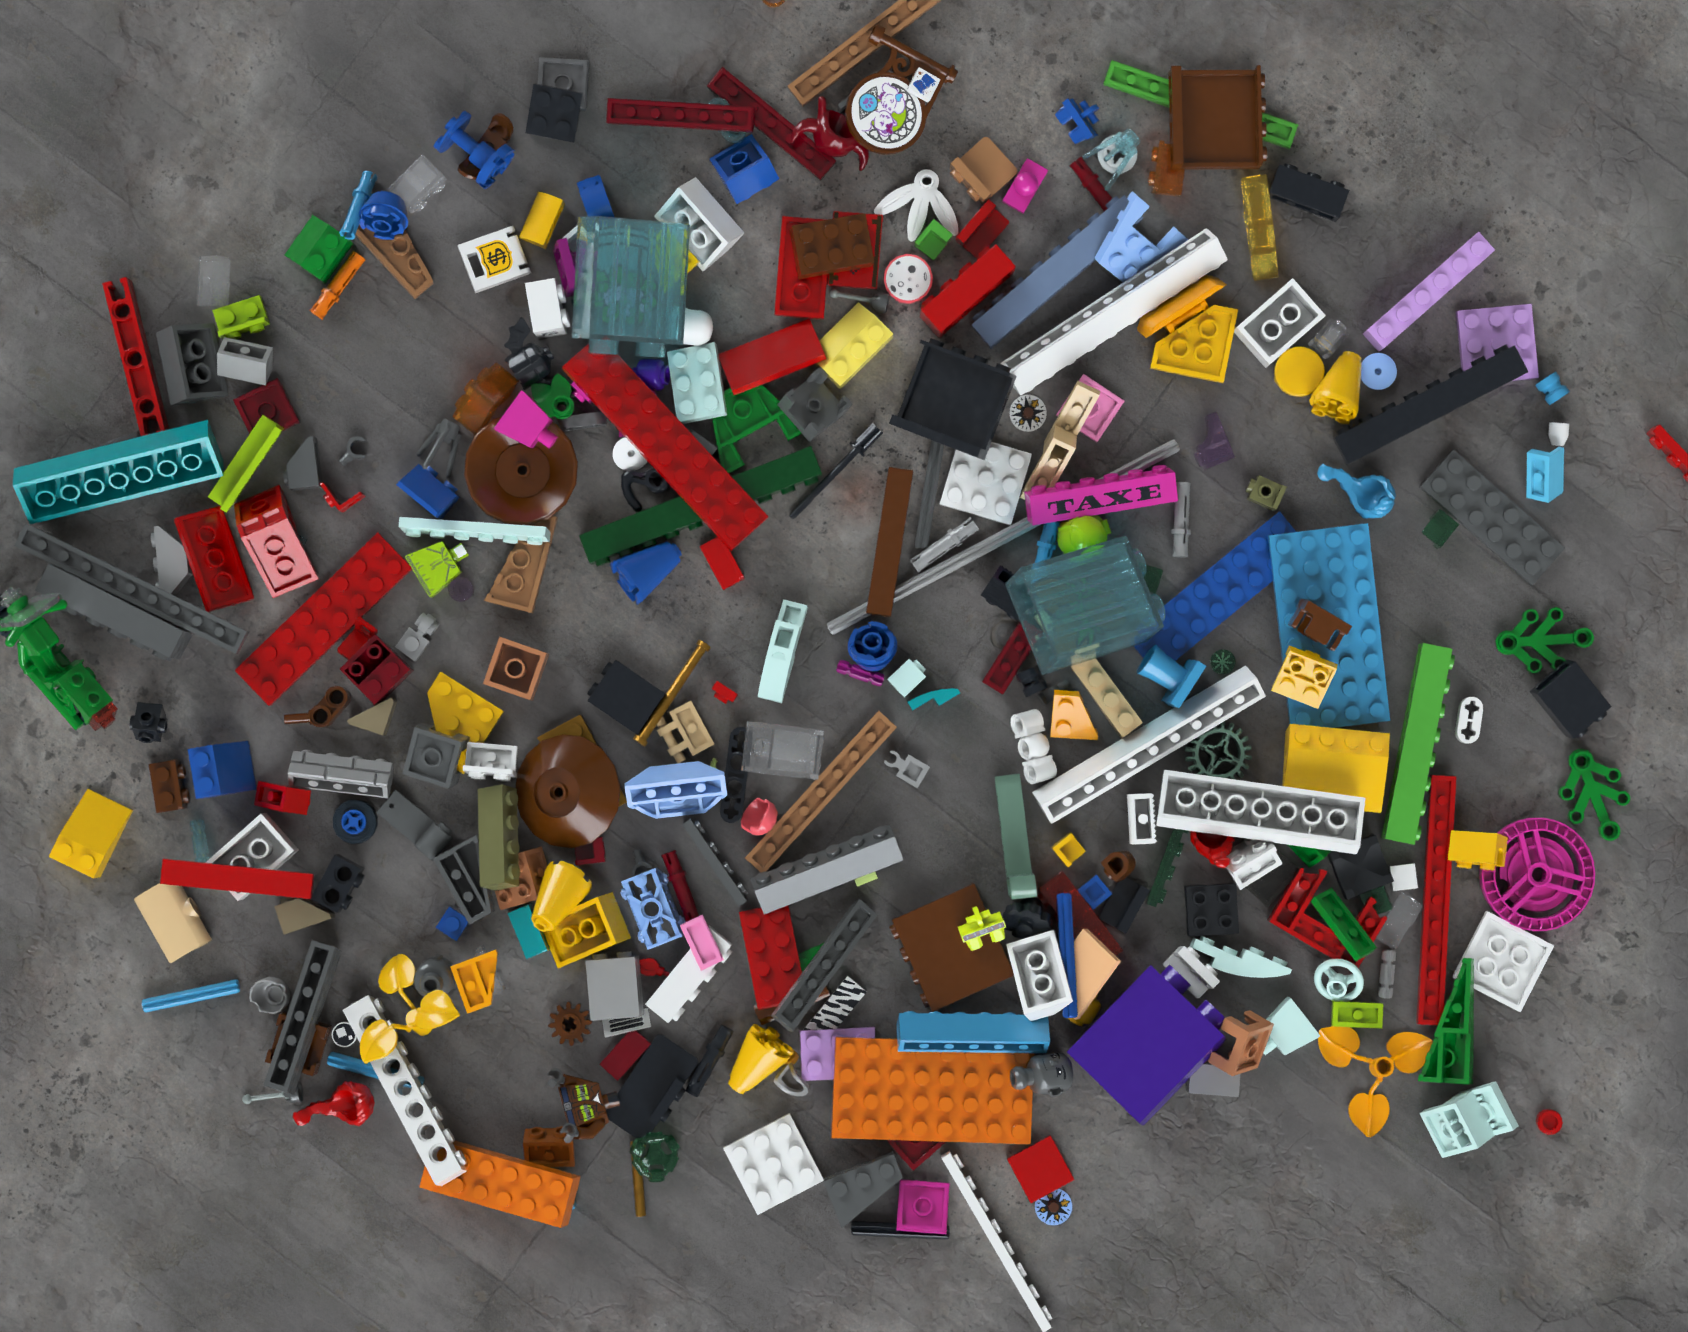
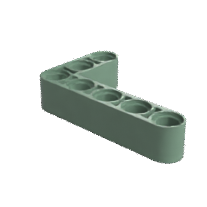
M1020 774L995 776L1009 898L1014 900L1037 897L1035 875L1031 869Z

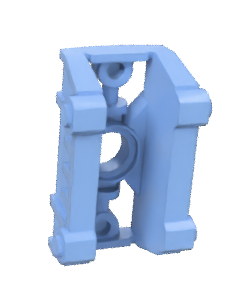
M658 868L621 881L623 887L620 892L621 896L625 901L628 900L639 928L637 937L641 943L645 944L647 950L684 935L680 925L685 923V919L678 914L667 885L669 884L667 874L665 872L662 873ZM650 873L657 887L654 896L652 891H648L646 888L647 874ZM629 881H633L637 887L641 888L643 893L640 894L641 900L636 898ZM648 902H655L658 905L659 911L655 916L646 914L644 908ZM662 917L670 921L675 936L670 937L662 929L661 924L664 923ZM649 922L652 927H656L658 932L656 934L657 943L653 944L648 929Z

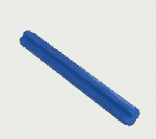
M1070 893L1057 894L1059 949L1073 1002L1064 1007L1062 1011L1064 1018H1075L1078 1016L1072 897Z

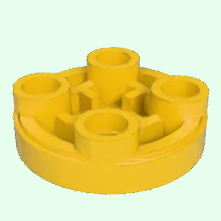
M1290 348L1281 354L1275 363L1274 381L1288 395L1294 397L1307 396L1314 392L1324 378V364L1320 356L1309 348Z

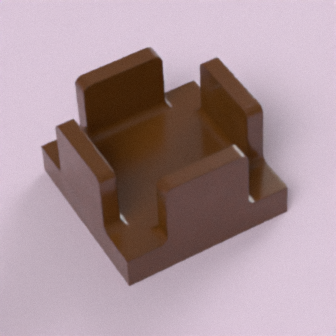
M1300 599L1296 606L1297 610L1288 623L1292 628H1296L1303 615L1306 614L1297 631L1315 642H1320L1323 645L1328 643L1326 648L1331 651L1336 650L1343 636L1347 635L1352 627L1305 599Z

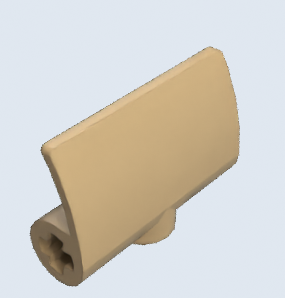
M159 883L134 898L169 963H173L189 952L212 941L200 919L201 914L196 903L191 897L187 896L182 886Z

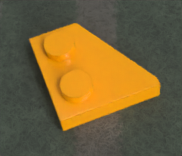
M1054 690L1050 737L1098 740V731L1091 721V716L1088 709L1084 706L1079 691Z
M497 949L450 966L467 1014L492 1005L498 957Z

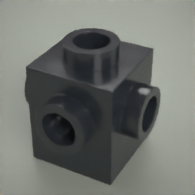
M137 702L135 715H131L129 723L130 730H133L136 740L143 743L161 742L162 733H166L168 727V720L162 704Z

